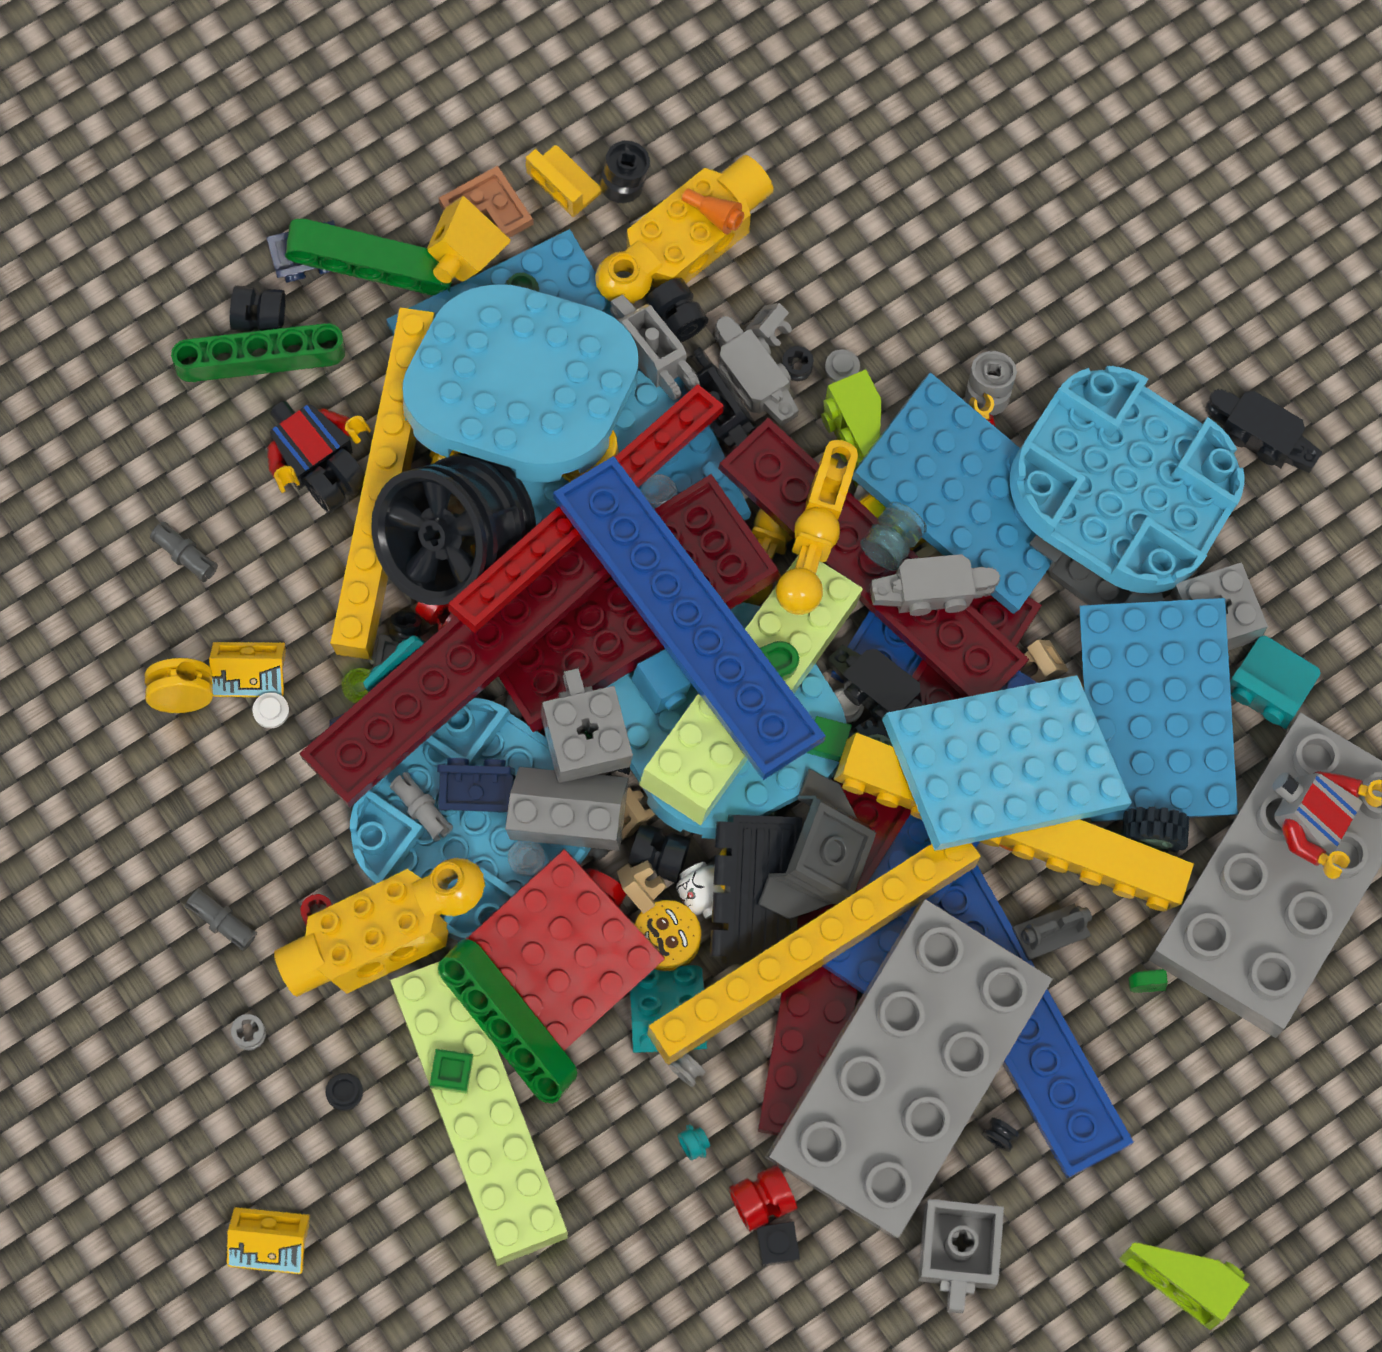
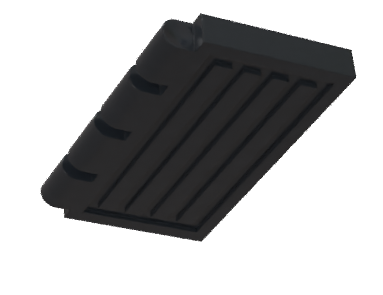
M728 814V822L716 821L715 848H727L726 855H715L713 885H724L725 892H713L712 922L723 923V929H711L710 956H722L721 963L745 964L797 931L798 916L790 919L785 918L759 905L758 902L769 873H786L802 831V817Z

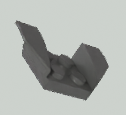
M1038 535L1029 544L1052 561L1048 569L1051 578L1087 605L1164 601L1162 592L1138 593L1111 584L1047 543Z
M811 769L807 771L797 800L811 807L786 873H769L758 902L759 905L788 919L829 904H838L853 895L876 836V832L857 819L840 784Z

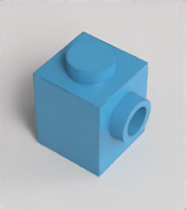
M666 649L637 664L631 679L655 715L665 709L673 711L683 705L687 700L686 696L691 686V682Z

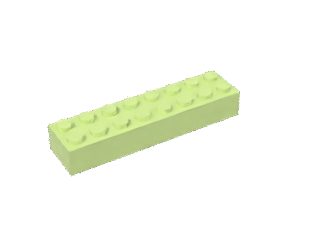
M798 556L787 571L795 568ZM819 562L816 572L823 586V597L815 610L804 615H795L787 612L777 600L775 587L745 628L759 648L776 641H784L795 647L799 654V664L793 676L784 680L793 693L799 688L852 613L863 590L862 587L823 562ZM698 693L644 768L639 786L699 825H702L748 759Z
M436 962L390 981L429 1085L436 1049L468 1053L474 1056L467 1094L430 1089L497 1266L568 1239V1233L497 1047L441 979L438 973L439 962Z

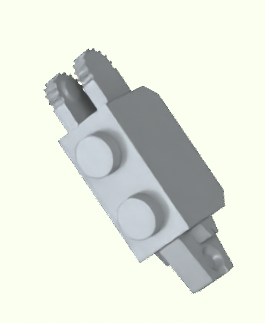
M623 294L611 301L612 315L624 325L636 343L639 356L638 367L653 382L656 388L660 386L672 400H676L681 397V391L678 384L674 381L675 378L680 377L689 389L699 384L697 375L686 362L687 354L682 343L651 305L646 304L636 309Z
M720 317L715 325V339L721 348L719 369L723 372L748 410L759 414L766 411L780 426L796 418L799 410L789 392L790 374L783 364H776L770 356L771 350L764 338L761 336L757 338L751 329L743 332L732 317Z
M962 554L905 559L896 574L871 581V600L873 605L898 606L899 613L910 612L912 616L926 615L931 610L945 609L948 613H955L969 607L974 598H982L983 596L986 597L993 594L995 586L999 584L1000 575L993 567L971 568L970 560Z

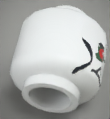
M701 862L679 874L681 880L677 883L676 889L684 905L694 912L695 915L703 914L705 919L712 917L713 892H724L721 885H713L714 865L707 866L705 862Z

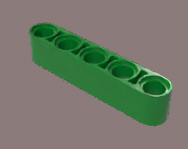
M294 219L290 221L285 257L292 262L433 296L446 289L450 292L451 282L443 283L434 276L433 270L439 262L428 253L427 248L309 219Z
M324 323L185 339L174 345L171 357L180 379L186 382H198L337 365L345 356V344L341 330L333 324ZM326 341L336 342V345L329 349L320 347ZM292 345L302 347L298 352L289 353L286 351ZM257 349H264L267 351L263 356L254 357L251 355L252 352ZM222 353L232 354L231 357L225 361H219L216 359L217 356H219ZM187 357L197 358L196 361L190 365H184L181 363Z
M464 939L459 941L438 964V973L441 979L534 1095L545 1103L557 1102L577 1078V1068L484 950L472 940Z

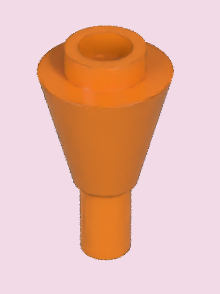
M689 188L682 195V201L699 209L724 234H729L732 230L736 231L743 222L744 212H742V204L740 202L710 196L705 197Z

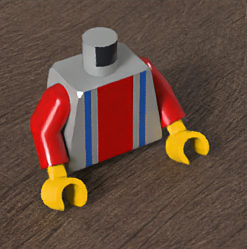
M1317 771L1313 774L1298 776L1296 779L1288 772L1282 773L1272 785L1273 790L1283 798L1274 815L1276 822L1282 828L1289 851L1315 866L1323 865V871L1328 878L1336 879L1340 877L1342 870L1334 864L1339 865L1341 868H1347L1350 859L1346 853L1335 850L1363 803L1359 799L1360 795L1365 796L1366 802L1372 807L1382 805V797H1377L1372 793L1374 790L1382 792V780H1374L1369 786L1363 785V780L1336 773Z

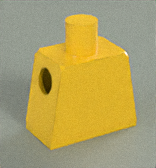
M462 196L444 209L427 247L428 253L439 262L434 268L433 274L443 283H450L454 277L464 282L481 271L510 243L511 239L467 198Z

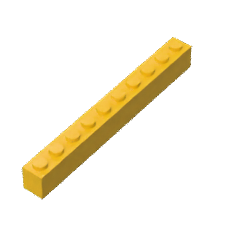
M399 308L330 642L336 655L372 660L388 582V576L378 560L373 544L371 529L372 513L377 496L384 485L391 478L411 468L416 437L414 436L413 428L408 420L405 421L403 380L409 364L435 318L434 312Z
M855 733L848 738L834 780L843 783L842 788L846 791L860 795L864 792L876 796V801L882 805L897 808L900 805L910 809L912 816L922 819L894 748L859 733ZM1080 819L980 841L993 847H999L1001 844L1013 849L1012 854L1022 859L1033 860L1034 857L1045 861V866L1053 871L1066 873L1068 870L1080 875L1079 880L1094 886H1100V884L1112 887V892L1118 896L1133 899L1134 896L1147 901L1146 906L1162 912L1182 905L1194 865L1191 862Z
M972 843L934 851L932 844L650 1024L647 1035L666 1064L670 1065L910 910L919 902L927 899L975 868L981 857Z

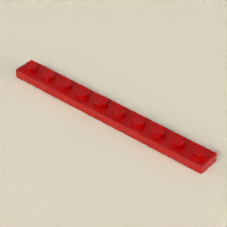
M697 384L618 453L615 458L639 488L723 413L724 405ZM558 506L448 603V611L476 633L575 545L582 536Z

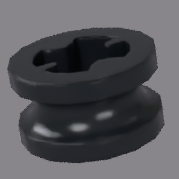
M794 346L784 353L782 364L789 372L792 381H803L812 373L814 360L813 355L808 349ZM794 358L802 359L801 370L794 369V364L789 365L793 363Z
M399 611L390 616L389 624L391 627L389 628V637L393 641L401 643L411 636L420 638L422 619L419 615L409 611Z
M992 1117L989 1121L990 1129H984L982 1136L996 1147L1010 1152L1013 1148L1011 1142L1019 1138V1132L1004 1121Z

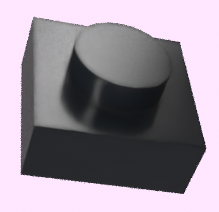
M794 1221L761 1226L756 1229L762 1267L800 1261Z

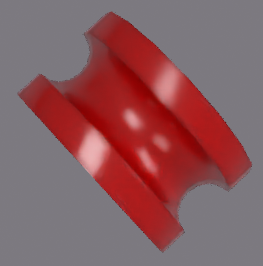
M314 894L302 902L300 911L306 926L308 916L312 915L310 907L317 904L318 908H320L322 904L327 908L333 905L330 899L321 894Z

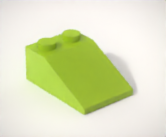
M1134 1242L1119 1258L1120 1261L1209 1330L1226 1318L1250 1285L1243 1280L1245 1277L1244 1273L1230 1262L1223 1264L1219 1260Z

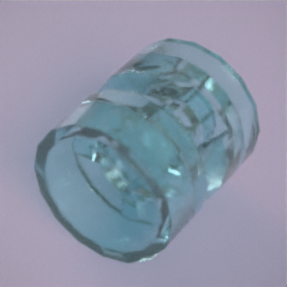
M890 502L878 517V524L871 526L861 539L860 545L864 553L879 566L888 570H897L909 555V548L915 547L926 533L927 526L924 520L910 507L899 502Z

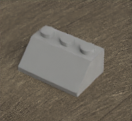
M519 767L510 792L505 830L510 840L620 851L629 778L593 775L558 783L555 770Z

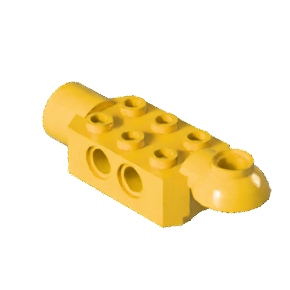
M748 155L741 156L721 173L707 168L702 169L627 229V249L625 251L614 252L605 257L598 265L595 280L596 287L601 295L611 302L623 294L630 303H635L648 293L651 284L657 288L661 284L675 278H682L688 283L749 233L750 211L774 192L769 176L761 165ZM689 188L705 197L710 196L740 202L742 204V212H744L742 224L736 231L732 230L729 234H724L699 209L682 201L684 191ZM620 271H627L632 275L628 278H620L616 274Z
M463 858L444 860L433 869L430 875L424 878H420L409 869H406L308 916L305 936L274 951L276 965L283 981L290 992L296 997L329 981L348 994L446 947L449 934L447 929L448 923L440 915L458 916L467 913L476 906L483 895L485 887L482 871L477 864ZM458 879L454 887L447 889L451 881Z

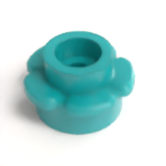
M686 1125V1130L678 1134V1140L684 1153L691 1161L698 1157L705 1158L707 1156L706 1149L710 1147L705 1132L701 1127L694 1129L692 1125Z

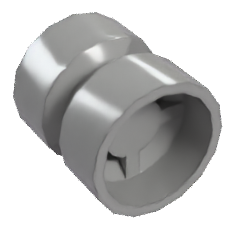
M986 351L979 354L973 360L965 392L966 403L969 404V400L974 397L977 400L978 408L981 409L985 405L983 394L986 393L994 400V408L989 414L997 415L1002 413L1008 407L1017 374L1016 365L1013 360L1006 354L997 351Z

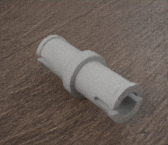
M408 772L402 774L404 780L400 775L391 782L390 788L408 807L407 813L412 819H418L435 842L440 840L439 834L442 838L446 837L451 832L453 826L435 807L434 798L430 794H425Z

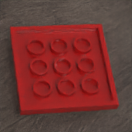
M565 848L465 938L476 942L484 950L564 1051L665 960L664 955Z

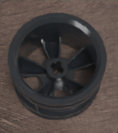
M457 453L448 458L438 460L431 465L419 466L391 478L381 489L375 501L371 529L376 555L383 570L393 584L404 594L418 602L428 605H445L536 527V518L532 501L524 484L520 479L516 478V473L510 467L464 453ZM451 493L466 510L460 515L447 509ZM466 536H475L474 558L460 548Z

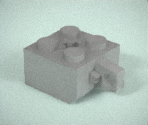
M1242 562L1184 580L1177 584L1170 593L1172 601L1225 598L1228 650L1256 642L1260 636L1264 635L1268 628Z
M579 668L564 671L563 680L566 692L559 693L558 699L542 702L541 707L542 723L558 783L630 767L633 754L615 686L593 690L592 686H583ZM581 730L593 733L592 739H586L584 734H580Z
M928 1199L924 1205L918 1281L940 1284V1291L948 1292L947 1312L963 1314L966 1294H974L975 1287L994 1289L997 1286L1004 1207ZM958 1236L963 1237L964 1244L970 1245L964 1252H959L958 1247L952 1245Z

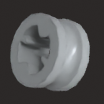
M244 1014L233 1022L231 1036L236 1045L241 1049L247 1051L255 1050L263 1044L266 1037V1029L257 1016ZM250 1023L253 1029L255 1026L258 1027L259 1031L253 1033V1040L247 1041L244 1036L241 1039L239 1038L238 1034L244 1031L243 1025Z
M688 1054L668 1065L682 1081L691 1087L695 1086L697 1076L703 1077L706 1073L701 1065Z

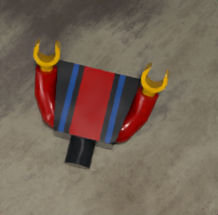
M282 401L270 412L278 425L270 431L272 442L267 447L269 472L276 480L281 493L286 492L284 486L288 483H294L296 488L300 490L305 487L302 477L317 466L326 467V459L338 450L344 448L350 454L353 453L348 436L351 437L355 444L361 442L358 434L363 431L370 433L371 429L362 416L350 418L324 408L317 410L311 404L295 412L287 401Z

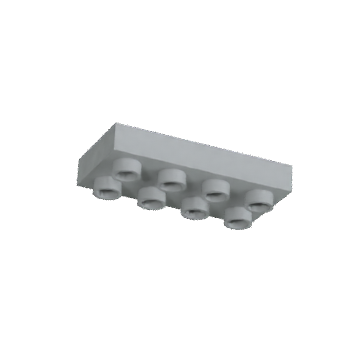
M1301 712L1290 727L1149 959L1152 963L1275 1038L1287 1026L1382 865V805L1372 807L1366 802L1365 796L1361 795L1359 799L1363 803L1335 850L1346 853L1350 859L1347 868H1341L1339 865L1334 864L1342 870L1340 877L1336 879L1328 878L1323 871V865L1315 866L1289 851L1282 828L1276 822L1274 815L1283 800L1272 788L1274 781L1279 775L1288 772L1296 779L1298 776L1321 771L1363 780V785L1369 786L1374 780H1382V761ZM1372 791L1375 796L1382 797V792Z
M925 899L919 902L764 1158L778 1165L890 1237L899 1238L1053 979Z

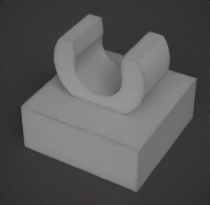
M780 303L764 305L744 331L751 329L757 338L763 337L769 346H779L781 342L776 338L775 330L778 328L783 334L792 331L790 324L784 321L789 312Z

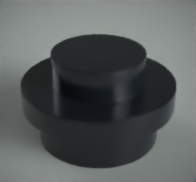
M337 1074L329 1080L326 1086V1098L329 1104L337 1110H352L359 1105L363 1098L362 1084L352 1074Z

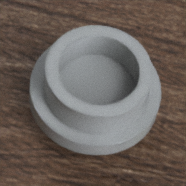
M845 349L832 352L825 362L826 374L834 382L856 374L860 370L858 357L853 352Z

